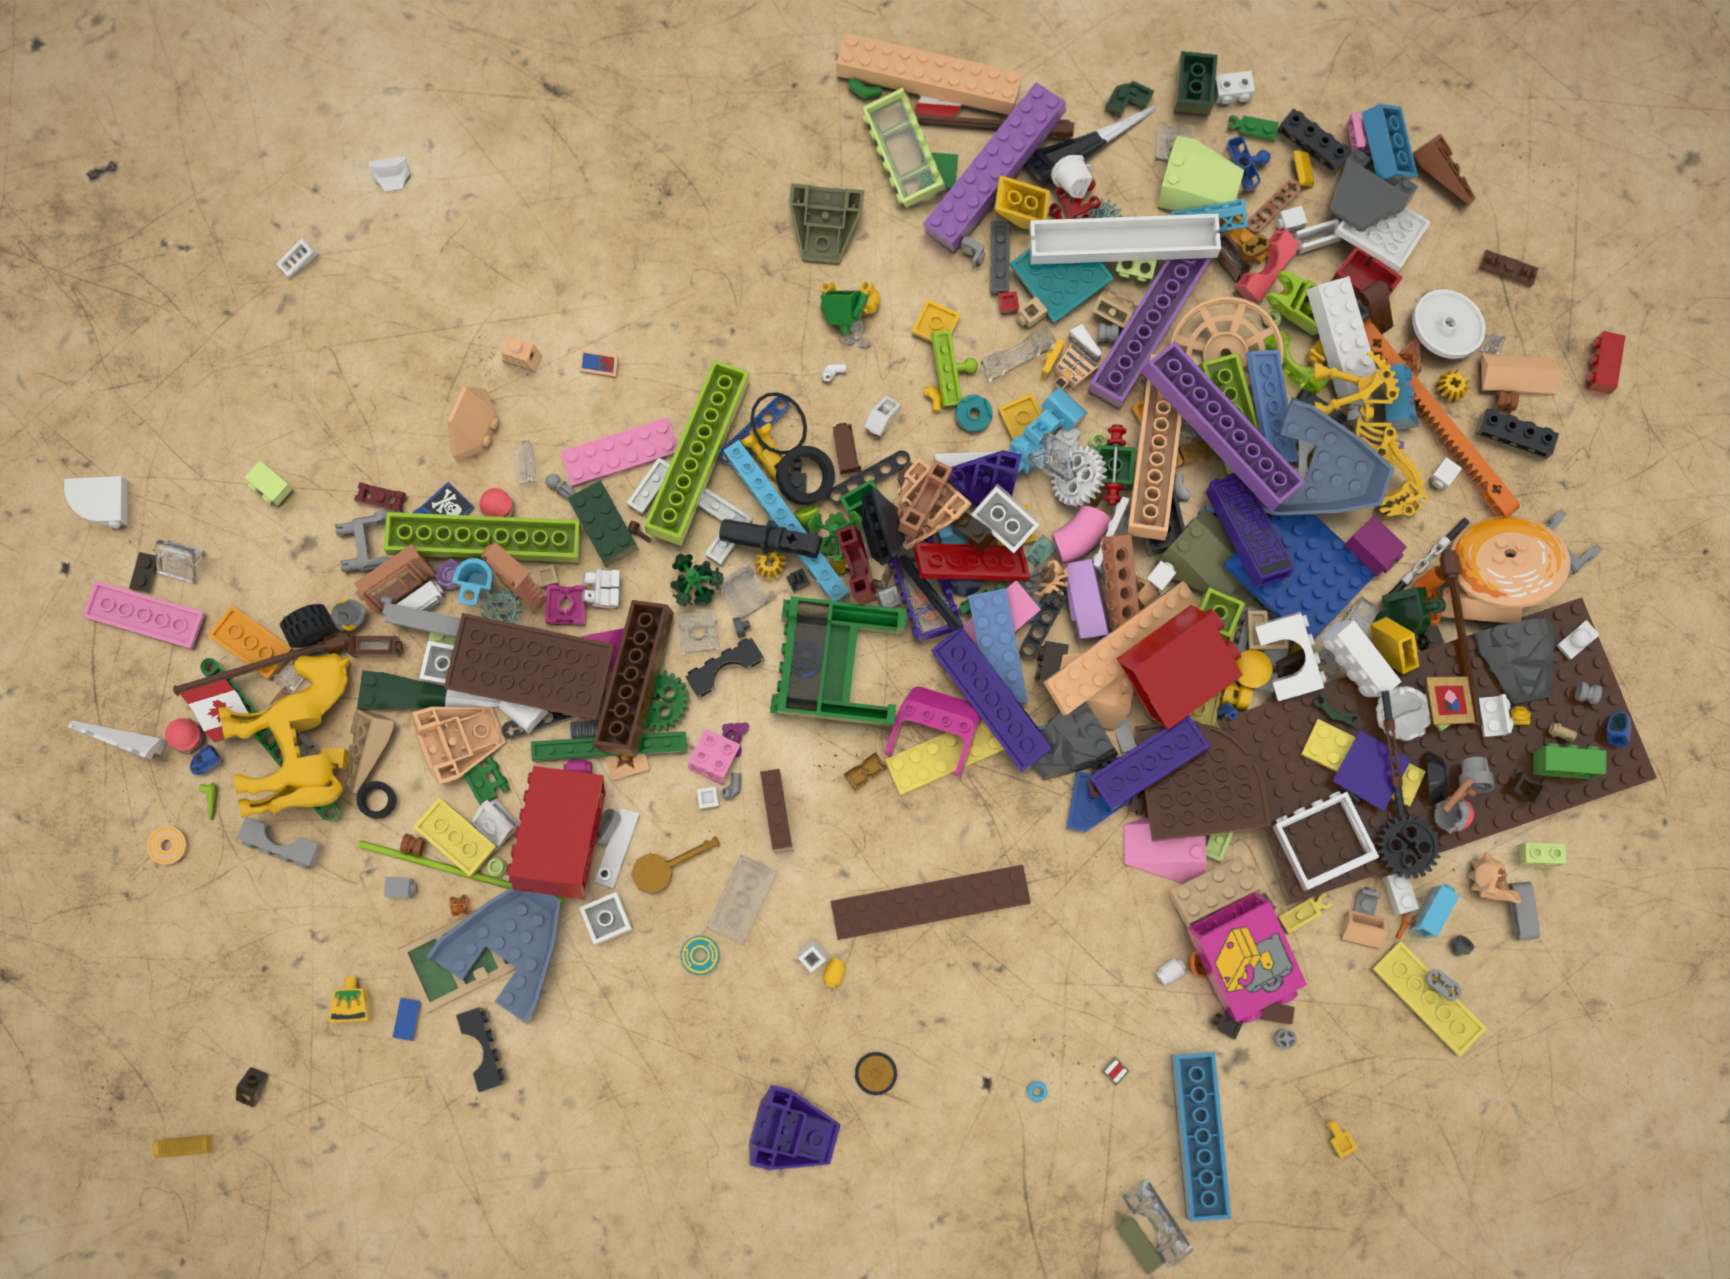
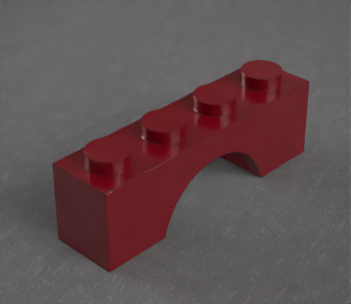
M854 524L837 530L836 534L839 545L850 570L851 580H849L853 598L860 606L878 600L860 531Z

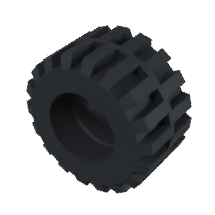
M311 604L301 607L288 614L280 622L281 630L291 648H301L317 643L335 628L324 604Z

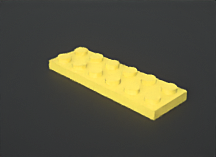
M982 718L965 767L1005 750ZM947 732L885 759V763L900 796L954 773L964 748V741L960 736Z
M1317 719L1301 755L1337 772L1356 737ZM1410 763L1402 776L1403 800L1406 807H1410L1426 772ZM1393 793L1391 799L1395 801V794Z
M1401 941L1372 968L1458 1057L1487 1030L1480 1020L1459 999L1447 1000L1427 985L1425 976L1430 970ZM1431 975L1433 978L1432 983L1438 982L1442 984L1435 975ZM1449 990V994H1448V995H1449V996H1450V995H1454V994Z

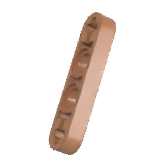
M1296 180L1285 182L1248 219V227L1245 228L1254 235L1259 234L1298 195L1301 188L1299 182ZM1293 186L1295 188L1294 191L1292 190L1288 195H1286L1285 193L1287 192L1288 188H1291ZM1280 197L1283 199L1284 204L1277 205L1274 199ZM1269 210L1272 214L1271 217H1264L1262 211ZM1259 219L1260 222L1257 228H1251V225L1255 224Z

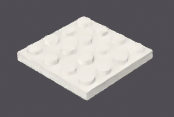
M1406 207L1402 212L1394 213L1388 219L1383 218L1377 224L1362 231L1343 220L1335 234L1399 272L1431 222Z

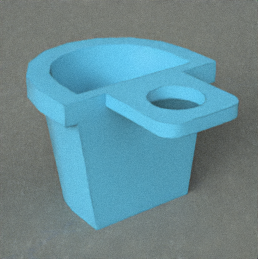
M470 558L457 566L452 583L461 587L458 602L464 605L476 606L480 593L489 595L493 583V573L485 561L478 558ZM466 591L474 592L472 600L467 601L464 599Z

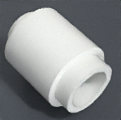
M1172 958L1158 968L1159 971L1155 974L1164 986L1171 985L1185 975L1184 970L1186 966L1180 959Z

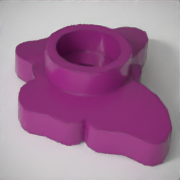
M747 722L723 724L722 736L740 744L742 736L747 733L750 726ZM741 744L737 754L735 755L737 758L740 757L742 754Z

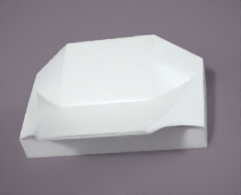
M406 156L369 161L373 180L381 186L384 192L404 188L406 178L410 175Z

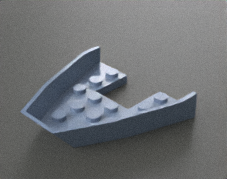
M1291 397L1280 435L1316 444L1306 474V482L1273 512L1259 500L1264 511L1273 515L1341 513L1382 505L1394 468L1362 438L1315 406Z
M512 887L489 900L438 939L426 957L434 960L464 980L485 948H489L517 967V970L495 1002L518 1017L523 1023L529 1024L537 1005L555 944L561 899L555 895L513 890Z

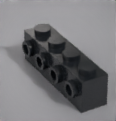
M1294 108L1281 122L1277 133L1303 152L1309 153L1311 158L1334 175L1352 153L1346 144L1340 143L1331 133L1325 132L1316 122L1310 121L1301 111H1297Z
M1486 409L1481 414L1475 435L1548 459L1554 452L1559 433L1554 432L1553 429L1548 427L1536 426L1531 421L1524 422L1513 415L1501 414L1496 409Z

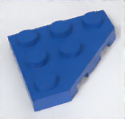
M1076 771L1066 829L1087 832L1131 802L1132 798L1111 811L1089 779L1092 774Z

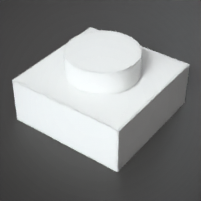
M895 585L876 591L881 607L891 608L901 604Z
M716 786L697 789L699 809L719 806Z

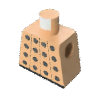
M508 336L502 351V361L536 372L542 354L533 344Z

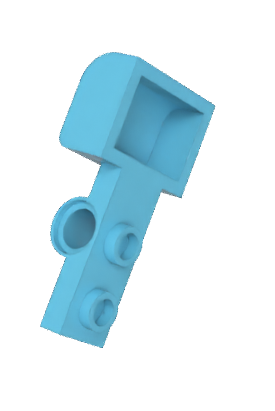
M1060 387L1047 397L1041 406L1044 411L1024 429L1023 433L1037 445L1060 426L1069 432L1083 421L1088 412Z

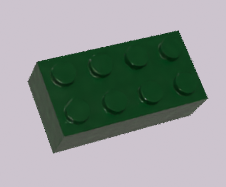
M601 480L567 498L605 567L639 550Z

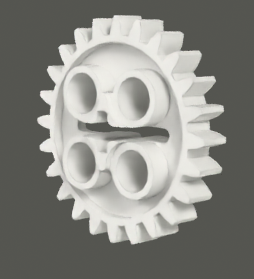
M1081 445L1080 448L1074 446L1073 451L1068 449V455L1062 454V461L1057 459L1059 465L1053 467L1056 473L1051 474V476L1055 477L1051 483L1055 485L1052 490L1056 492L1055 496L1059 498V501L1068 506L1077 507V505L1083 506L1084 502L1089 504L1090 497L1096 499L1095 492L1101 493L1099 486L1105 485L1101 481L1107 478L1103 475L1107 469L1103 467L1106 462L1102 460L1103 456L1098 454V451L1089 446Z

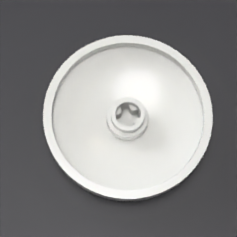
M1445 289L1434 290L1424 295L1413 310L1412 325L1416 336L1428 350L1436 355L1449 359L1464 358L1472 354L1484 340L1486 327L1483 315L1479 308L1461 293Z

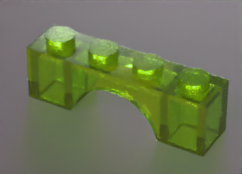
M1278 326L1283 343L1282 370L1288 374L1291 381L1297 382L1302 389L1317 395L1330 382V376L1322 378L1321 381L1314 382V366H1301L1293 360L1289 351L1291 338ZM1274 334L1263 340L1266 351L1277 350Z

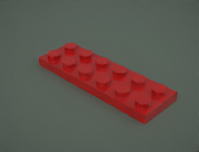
M915 543L913 547L920 578L1029 581L1030 579L1023 546H1020L1015 553L1006 546L989 545L983 553L970 544Z

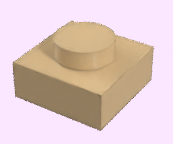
M554 564L535 569L540 588L559 584Z

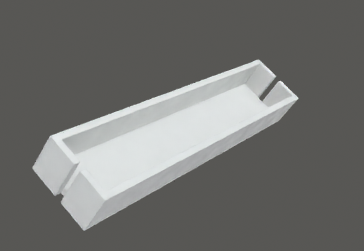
M1195 214L1031 220L1029 226L1031 264L1217 258L1221 250L1220 233H1218L1220 230L1219 215Z

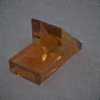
M1415 336L1398 355L1402 360H1407L1406 365L1417 377L1421 373L1420 341Z

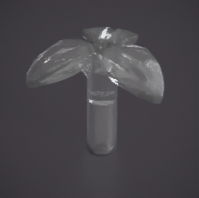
M861 318L852 326L853 335L845 334L839 340L845 346H852L857 341L858 347L861 349L871 347L870 339L868 337H861V334L865 332V325Z

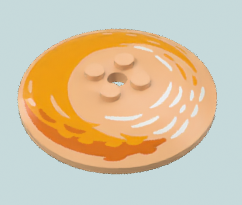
M1495 516L1480 520L1463 530L1455 539L1451 550H1456L1460 559L1462 573L1458 575V585L1474 599L1495 607L1525 608L1540 604L1553 597L1563 587L1570 571V555L1563 540L1546 525L1525 517L1508 516L1504 518V516ZM1506 554H1514L1515 557L1510 558Z

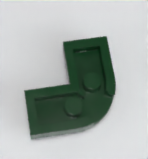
M1134 81L1120 86L1117 85L1105 108L1120 116L1123 114L1129 101L1146 109L1154 94V90Z

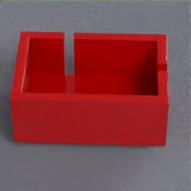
M1356 246L1337 270L1331 281L1350 277L1355 297L1358 300V293L1377 280L1384 281L1388 285V294L1390 296L1403 277L1375 257L1366 266L1365 263L1371 255Z

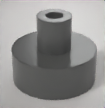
M740 616L732 619L738 637L745 635L744 629L751 627L749 620L741 622Z
M1458 935L1453 941L1456 947L1453 952L1458 956L1462 953L1469 955L1475 948L1474 944L1463 935Z

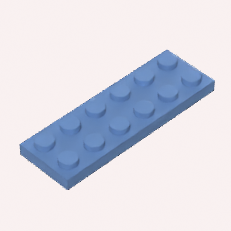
M1279 350L1250 351L1246 353L1259 431L1288 463L1297 462L1298 456L1295 439L1280 435L1289 404Z
M1006 588L969 595L968 598L979 650L1019 703L1028 702Z

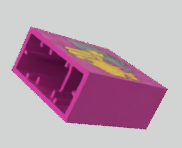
M1257 892L1186 928L1223 1010L1228 1012L1227 1014L1236 1022L1241 1020L1243 1023L1257 1020L1262 1016L1263 1008L1274 1002L1277 1004L1291 1002L1298 996L1297 990L1307 985L1271 903Z

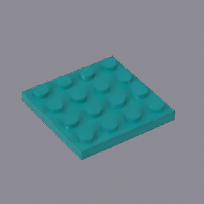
M1030 249L1009 264L1033 297L1037 296L1048 310L1047 316L1053 324L1114 279L1102 262L1031 264Z

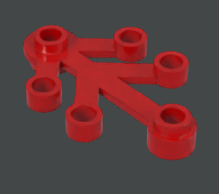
M1094 178L1092 179L1086 192L1091 191L1095 188L1096 181L1094 180ZM1062 187L1057 190V195L1062 199L1067 212L1066 219H1074L1081 214V219L1086 217L1093 218L1087 211L1097 209L1101 205V201L1097 196H1092L1088 203L1082 206L1080 205L1084 197L1075 198L1073 204H1071L1069 193ZM1051 204L1049 211L1054 215L1055 220L1063 219L1061 215L1062 209L1059 204Z

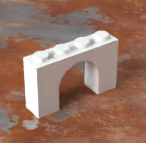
M1301 611L1255 625L1261 646L1282 639H1289L1300 644L1305 652V661L1299 671L1272 680L1278 701L1323 689V683L1327 682L1324 671L1319 672L1317 665L1321 663L1318 652L1313 653L1312 645H1315L1312 633H1307L1306 627L1309 626L1306 615L1302 616Z

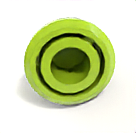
M813 505L796 510L793 515L805 527V530H809L808 522L813 515L819 513V509Z

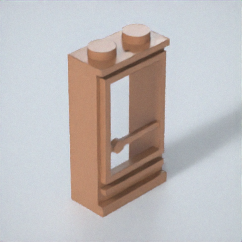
M411 544L354 584L358 589L356 594L361 601L365 600L370 610L375 609L380 614L385 603L381 602L382 595L392 596L393 604L422 584L424 580H428L427 578L430 576L432 578L436 576V573L430 563L425 561L424 557L418 554L414 545ZM407 569L409 573L400 578L398 575ZM394 577L398 579V581L376 596L371 594Z

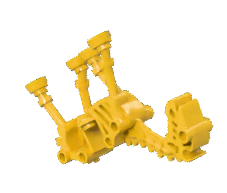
M1373 351L1367 352L1366 355L1373 359L1379 368L1375 369L1369 376L1358 377L1339 371L1337 367L1327 369L1323 364L1314 363V382L1321 381L1322 378L1330 376V379H1335L1336 377L1355 383L1358 387V393L1337 400L1334 398L1328 406H1323L1319 402H1314V406L1329 415L1332 411L1341 409L1340 406L1361 400L1363 404L1362 406L1359 405L1358 411L1362 419L1359 416L1356 417L1354 434L1362 438L1385 460L1394 464L1406 478L1398 489L1385 495L1381 507L1377 509L1387 516L1399 514L1410 516L1422 507L1418 499L1423 497L1424 500H1429L1426 496V489L1422 488V484L1425 483V480L1420 478L1422 471H1417L1415 468L1417 463L1409 462L1410 456H1404V449L1398 448L1400 442L1395 441L1398 435H1396V430L1391 427L1392 423L1369 422V418L1373 419L1374 407H1371L1369 403L1393 404V400L1398 398L1400 388L1395 386L1398 379L1393 378L1396 372L1390 370V364H1385L1386 359H1379V354L1373 355ZM1383 384V396L1386 399H1368L1371 393ZM1361 426H1364L1366 429L1372 432L1381 434L1380 437L1366 433L1363 429H1361ZM1371 426H1379V427H1382V428H1381V430H1380V429H1375V428H1373V427H1371ZM1365 437L1378 442L1376 444L1371 443ZM1309 458L1308 468L1312 458ZM1387 501H1392L1390 506H1383L1386 505Z

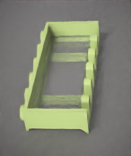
M901 88L864 106L863 109L866 113L863 115L867 125H871L872 130H870V134L873 140L878 142V146H876L877 151L885 159L883 165L886 172L890 171L892 177L889 180L893 188L898 190L896 197L899 203H903L908 208L933 194L947 190L904 89Z

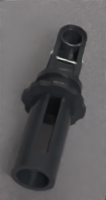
M724 519L719 530L721 541L762 548L764 556H770L775 551L778 554L786 552L809 558H817L823 538L816 534L790 531L786 527L778 528L773 520H769L766 526Z

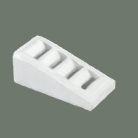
M301 238L276 265L290 278L319 253L307 240ZM298 253H300L303 256L301 259L297 255ZM292 258L297 261L296 264L291 260ZM288 262L292 268L289 269L285 263Z
M1080 324L1069 332L1068 337L1096 362L1101 359L1102 352L1084 325Z

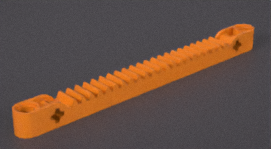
M1368 319L1363 320L1370 349L1374 352L1373 355L1379 354V359H1386V365L1402 363L1406 365L1374 324ZM1412 372L1411 385L1414 390L1416 411H1421L1418 416H1425L1423 422H1430L1428 428H1435L1433 434L1439 433L1438 440L1444 439L1442 445H1448L1447 451L1454 452L1452 458L1458 457L1457 464L1463 463L1461 468L1468 469L1466 475L1472 474L1471 481H1478L1476 487H1483L1482 497L1497 516L1507 518L1520 508L1518 500Z

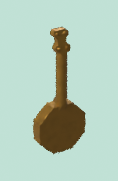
M714 836L711 841L705 840L703 844L669 861L665 857L649 853L636 859L631 876L638 890L651 894L660 892L668 887L672 867L702 852L711 851L712 847H720V842Z

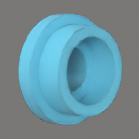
M1039 1081L1032 1082L1027 1088L1028 1097L1035 1102L1044 1100L1047 1096L1046 1086ZM1036 1087L1040 1088L1041 1093L1039 1095H1035L1033 1093V1090Z

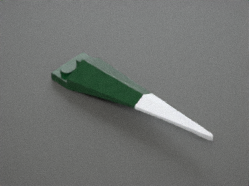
M362 670L357 709L392 711L426 709L429 707H499L501 701L446 690L443 686L385 672Z

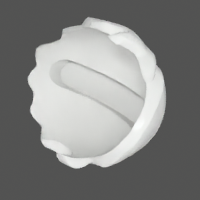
M1395 687L1389 693L1392 716L1395 719L1396 739L1410 741L1415 737L1423 736L1425 728L1431 723L1427 697L1421 691L1412 687ZM1380 697L1376 707L1377 722L1379 727L1384 730L1383 721L1385 718L1382 697Z

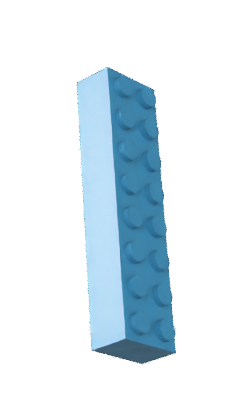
M1215 1052L1172 1055L1187 1220L1192 1222L1231 1219Z

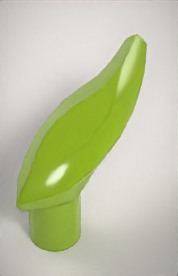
M214 782L210 785L200 784L198 787L199 792L206 793L209 820L212 819L213 805L216 797Z

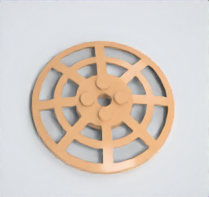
M1236 297L1214 298L1197 305L1182 318L1171 340V344L1175 341L1187 346L1186 354L1191 359L1193 348L1203 351L1204 362L1221 358V351L1228 349L1231 354H1239L1242 368H1244L1245 365H1248L1246 353L1249 352L1248 347L1258 342L1259 350L1266 351L1263 339L1274 334L1277 350L1280 353L1281 364L1283 362L1282 337L1273 319L1255 303ZM1222 303L1238 304L1235 316L1220 315L1211 318L1207 309L1209 306ZM1245 308H1250L1258 313L1268 323L1269 328L1259 333L1252 323L1242 318ZM1200 311L1205 322L1195 329L1190 339L1179 336L1187 321ZM1233 321L1229 332L1220 333L1214 323ZM1242 324L1247 327L1254 336L1244 341L1237 334L1239 325ZM1208 327L1212 337L1207 343L1203 344L1195 341L1200 332ZM1249 378L1246 381L1247 386L1251 385V380ZM1250 394L1252 403H1254V397Z

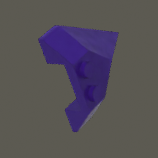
M1002 450L952 466L951 468L953 469L949 480L963 496L976 506L980 504L997 484L1012 496L1022 454Z

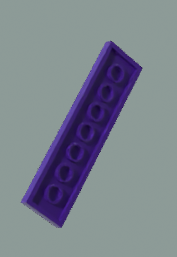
M963 627L956 631L954 630L931 650L1021 772L1028 770L1053 749L1052 745Z

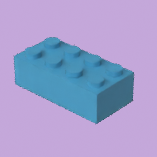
M1378 104L1362 112L1363 125L1367 133V142L1371 150L1375 175L1390 184H1397L1402 177L1407 180L1418 177L1402 107Z

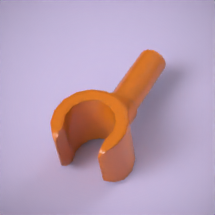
M1409 912L1402 916L1403 924L1396 936L1397 938L1401 939L1408 925L1416 921V915L1413 916L1411 921L1407 918Z

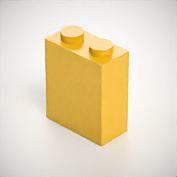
M1388 617L1370 624L1373 644L1389 666L1402 674L1419 667L1415 633Z

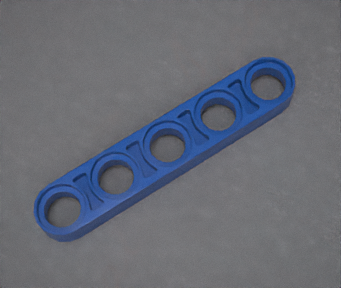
M779 396L774 398L754 417L755 426L759 427V429L767 423L773 426L788 412L790 407L789 401ZM784 401L787 405L784 409H778L776 403ZM764 414H772V421L765 422L762 419ZM751 421L721 449L719 458L724 465H730V463L722 458L723 450L737 440L745 439L751 435L749 429L752 427Z

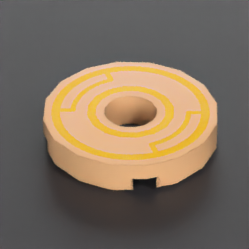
M172 826L159 827L153 831L147 842V852L151 859L163 865L177 863L184 857L188 848L185 834L180 829ZM170 840L172 847L170 850L165 851L163 844L165 841Z

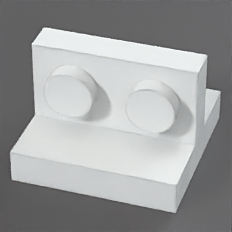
M497 799L491 802L488 800L483 802L470 822L474 828L498 847L495 851L500 849L504 842L515 834L517 826L520 827L519 822Z

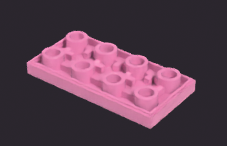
M1017 581L1006 589L1014 632L1041 611L1039 606ZM971 618L963 627L978 647L973 619Z

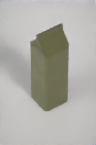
M1116 1211L1115 1229L1144 1272L1149 1275L1163 1265L1164 1261L1133 1217L1121 1215L1120 1212Z

